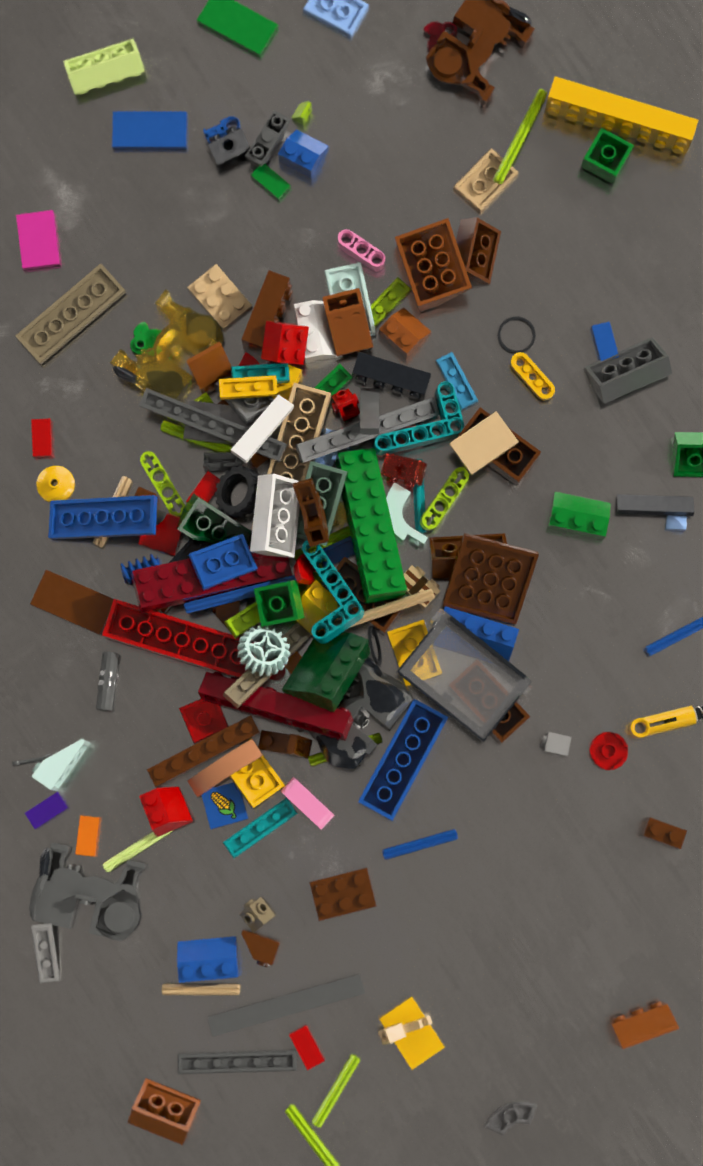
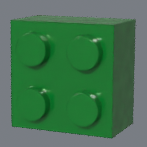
M601 127L584 156L581 167L614 184L628 160L634 145Z
M296 580L254 588L261 627L305 618Z

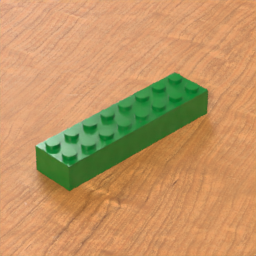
M375 448L339 452L335 459V466L338 469L347 471L342 498L365 603L403 598L407 587Z

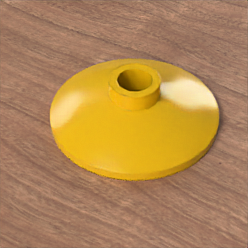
M50 466L39 474L36 485L39 495L47 502L54 500H67L74 491L75 482L72 474L66 468ZM53 480L58 481V484L56 486L51 485V482Z

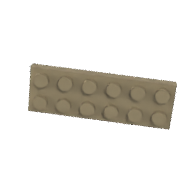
M100 263L16 335V338L37 362L42 365L123 296L126 291Z

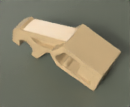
M430 1016L406 1024L401 1022L378 1031L382 1045L406 1037L408 1032L421 1029L423 1026L433 1023Z

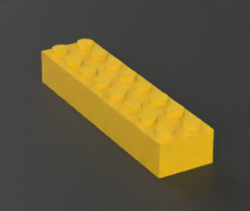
M556 76L554 77L545 111L552 116L566 117L569 121H579L588 127H602L609 132L618 133L621 137L635 138L638 142H648L654 144L657 148L671 149L677 154L687 153L698 124V119Z

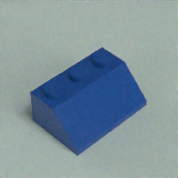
M236 936L177 942L179 983L239 977Z

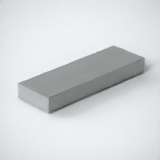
M52 923L32 925L39 983L59 981L60 976Z

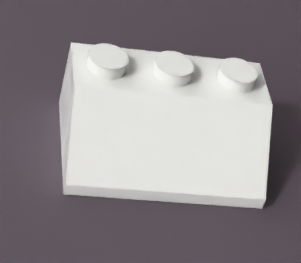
M312 300L294 304L297 324L309 327L305 363L342 357V355H336L324 302Z

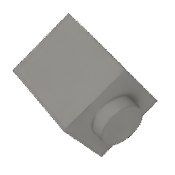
M548 732L546 736L543 735L541 747H544L543 752L567 757L571 737Z

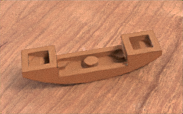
M251 739L188 780V783L198 798L243 767L262 757L263 754L254 740Z

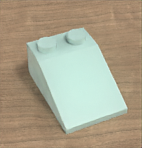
M81 739L46 758L42 763L38 762L32 770L34 772L32 777L50 790L58 791L91 743Z

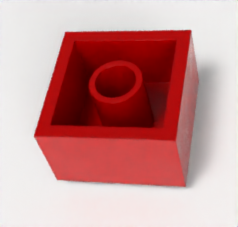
M266 321L261 359L278 363L304 364L309 327L292 323Z

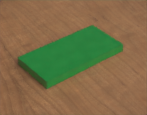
M208 0L197 18V23L259 57L278 29L277 23L235 0Z

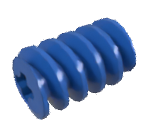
M150 554L149 561L145 556L142 558V563L138 559H135V565L128 561V567L120 563L125 583L128 581L131 586L133 585L131 577L133 570L161 565L158 555L155 559L152 554Z

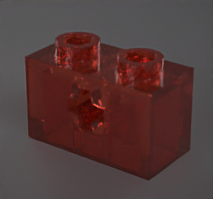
M386 453L381 475L386 477L387 482L397 483V481L404 482V486L414 488L415 485L422 486L427 464L420 460Z

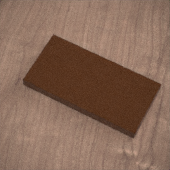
M45 570L30 605L101 635L114 599Z

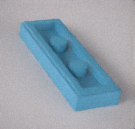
M453 352L435 360L445 381L453 385L461 411L478 403V399Z

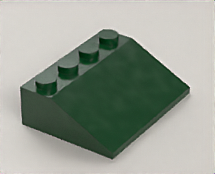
M322 630L318 632L319 637L325 635V632ZM342 632L324 644L319 643L313 638L283 686L282 692L334 713L370 653L368 639L347 632Z

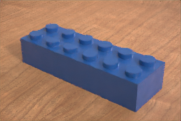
M414 699L358 803L393 821L448 717Z

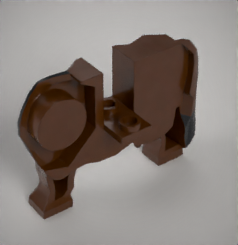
M465 0L454 15L452 23L471 35L467 45L446 31H443L436 45L426 56L427 66L434 78L443 83L462 86L476 93L483 107L493 94L495 87L489 85L488 80L483 78L478 70L479 67L491 56L494 45L498 43L506 45V42L503 40L504 38L509 40V35H511L524 48L535 28L531 27L532 22L527 14L510 7L503 0Z

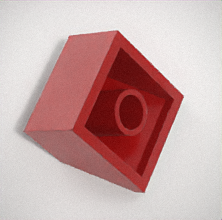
M180 787L156 788L139 796L151 829L157 837L193 822Z

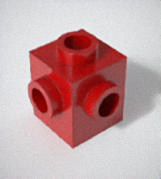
M348 388L340 390L331 396L333 400L331 407L335 415L339 414L343 421L360 414L358 408L359 400L356 394H352Z

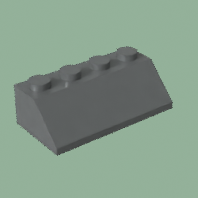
M653 337L626 348L603 361L599 360L585 366V371L595 393L604 404L672 374L669 356Z

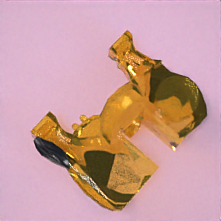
M165 289L155 304L158 309L162 310L163 315L168 317L171 323L157 336L153 348L141 349L142 354L136 355L137 362L132 361L125 351L120 349L110 364L119 378L135 383L143 393L148 388L179 401L194 382V378L172 361H176L179 358L181 349L193 357L218 342L222 344L224 336L220 325L214 318L209 315L199 314L190 307L176 304L172 301L170 292Z

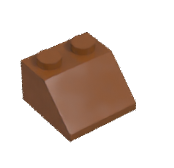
M404 307L391 315L379 328V336L406 360L432 333Z

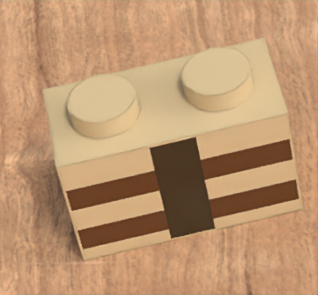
M411 565L404 573L407 587L406 594L408 596L432 589L436 598L440 594L438 589L440 586L433 579L429 581L424 576L426 573L418 566L415 568ZM434 599L418 605L425 610Z

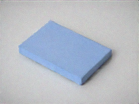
M308 0L303 8V12L351 37L369 8V4L361 0Z

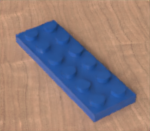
M148 495L50 501L48 538L74 539L156 535L158 497Z

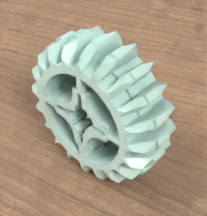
M260 625L257 626V629L252 627L249 632H244L239 640L240 644L237 646V650H239L237 655L241 658V664H246L245 670L251 668L252 674L257 671L259 676L265 673L267 677L270 676L271 672L277 674L278 670L281 671L284 665L287 664L288 657L290 656V651H288L290 644H286L287 637L281 638L282 632L276 633L275 628L269 630L268 626L262 629ZM262 640L261 642H254V644H252L253 641ZM277 658L273 661L266 662L267 659Z

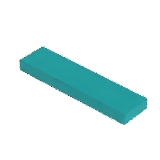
M285 798L225 840L223 844L231 856L236 858L298 813L288 798Z

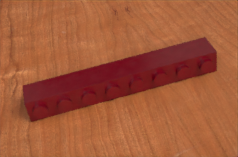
M206 672L198 690L202 700L346 741L353 723L351 712L345 708H336L333 713L287 693L277 692V690L271 687H259L237 709L223 695L238 678L224 677L218 672Z

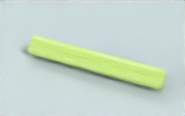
M172 831L159 837L154 832L149 833L103 863V868L106 872L114 870Z

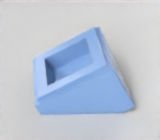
M667 515L665 529L682 532L686 530L687 516Z

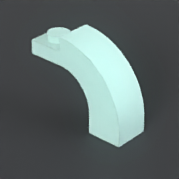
M394 482L386 499L395 538L401 543H404L406 538H409L411 544L417 547L419 545L424 547L428 537L411 528L405 522L402 515L403 507L409 499L411 492Z

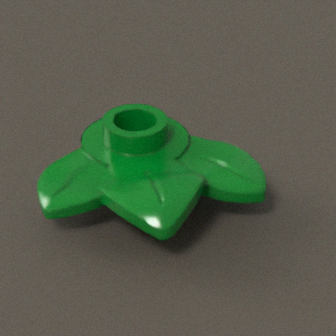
M146 322L138 324L133 331L134 338L130 342L132 352L137 355L145 354L151 358L160 356L163 351L158 345L163 340L164 332L159 329L149 330ZM137 343H142L143 347H138Z

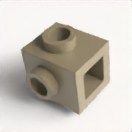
M261 897L255 902L253 899L243 905L245 910L239 914L253 933L275 916Z

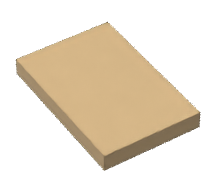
M492 148L453 187L479 213L519 173L511 166L503 183H495L493 179L503 158Z
M496 411L453 440L449 445L468 472L473 475L518 444V440Z

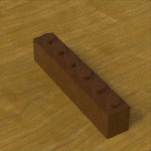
M250 715L147 769V772L155 787L159 788L261 733L253 717Z

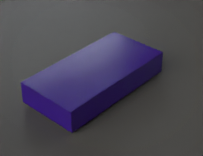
M56 792L25 812V815L36 830L67 810L68 806L60 793Z

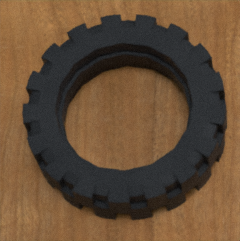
M241 465L239 467L233 466L231 470H226V474L220 477V482L216 486L215 497H217V500L215 501L219 505V510L223 511V513L235 518H244L247 514H252L255 508L257 481L260 475ZM246 478L248 483L246 496L241 503L233 506L230 499L233 486L240 479Z

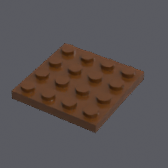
M464 533L442 606L517 624L539 553Z

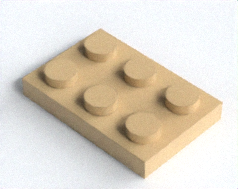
M217 264L188 286V290L211 317L218 322L223 331L253 308L251 303Z

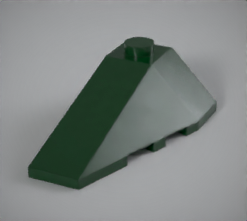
M193 493L182 511L177 526L179 531L194 540L205 541L211 544L243 534L248 546H251V530Z

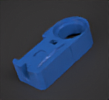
M230 116L221 120L220 124L205 130L204 128L203 133L207 142L209 141L208 138L213 135L219 134L221 136L225 134L229 122H235L237 128L240 127L238 118Z

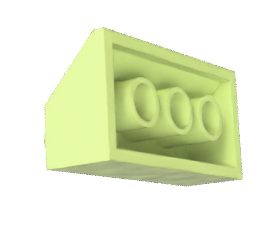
M134 39L64 61L74 94H85L90 89H100L108 83H118L123 81L124 78L130 76L137 77L142 72H145Z

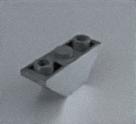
M274 110L245 157L260 166L269 161L280 146L290 119Z

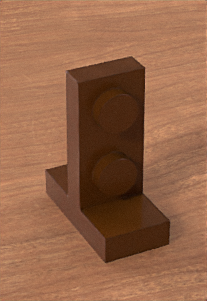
M261 730L258 748L264 751L308 759L312 740L295 734L289 735Z

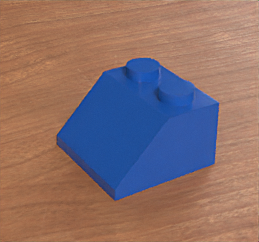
M296 129L286 139L278 153L279 162L312 178L329 146Z

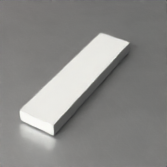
M278 395L234 445L231 453L247 463L294 409V405Z

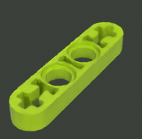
M151 451L144 452L140 457L141 465L170 514L181 517L185 507L183 500L157 456ZM147 456L154 458L152 463L156 468L151 470L150 465L144 463ZM156 472L164 474V478L159 482L153 479V475ZM165 488L173 490L171 497L166 498L163 496ZM176 497H178V499L175 500L176 504L178 506L182 505V507L180 508V513L172 511L174 510V506L170 501H173Z
M458 467L451 472L421 516L420 526L424 530L430 531L437 527L467 483L469 473L465 468ZM461 472L463 479L459 480L456 484L453 483L458 477L457 474ZM447 486L453 488V496H448L445 493ZM437 501L443 503V511H437L435 509V503ZM432 514L436 515L431 520L433 524L428 526L426 519L430 518Z

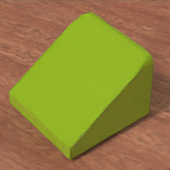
M311 102L300 103L292 116V120L301 125L305 124L312 111Z

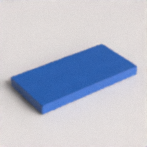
M113 111L112 148L187 149V111Z

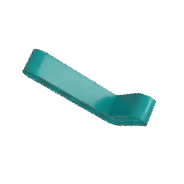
M443 381L435 390L434 396L441 417L440 421L377 436L372 445V448H375L376 454L387 455L457 438L464 429V421L453 385L450 382ZM440 389H446L448 395L441 394ZM445 407H451L454 413H448ZM450 425H456L459 431H453ZM432 429H438L441 435L433 434ZM414 433H420L423 439H416ZM397 437L403 438L404 441H405V443H404V444H399V443H397L396 438H397ZM377 442H384L387 448H380Z
M306 540L302 545L304 554L340 605L339 608L315 623L312 627L311 633L319 643L324 644L360 621L364 616V609L321 546L315 545L316 551L308 553L310 545L308 540ZM321 562H327L324 568H318ZM331 577H337L335 583H329ZM342 592H348L346 598H339ZM353 607L359 608L356 614H350V610ZM337 618H342V623L335 626L334 621ZM321 629H326L325 635L319 637L318 632Z

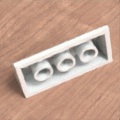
M276 474L258 476L250 552L267 556L294 558L300 505L293 488V483L299 481Z

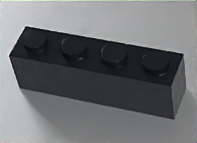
M362 352L358 353L352 372L353 378L359 383L365 384L369 382L376 388L384 389L385 387L391 389V392L395 394L405 393L415 400L425 398L431 379V373Z

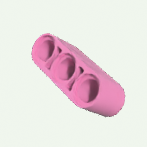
M342 230L339 233L338 246L343 252L374 272H380L384 269L385 255L382 251L350 230ZM343 238H349L351 242L346 244L343 243L341 240ZM359 248H364L366 252L364 254H359L357 250ZM378 258L382 262L380 264H374L372 260Z
M294 777L281 789V792L321 830L335 816Z

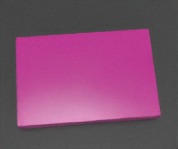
M49 210L16 215L22 269L29 270L59 266L60 257L54 211Z

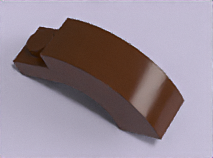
M312 478L293 483L303 515L304 532L310 547L329 542L323 505Z

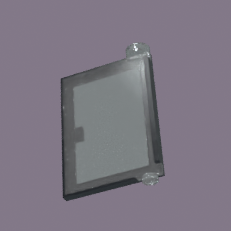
M440 608L429 622L433 627L397 670V673L484 742L522 694L526 696L532 689L530 685L532 681L453 616H450Z

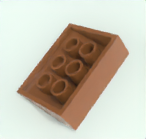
M448 218L395 237L420 312L439 306L472 289Z

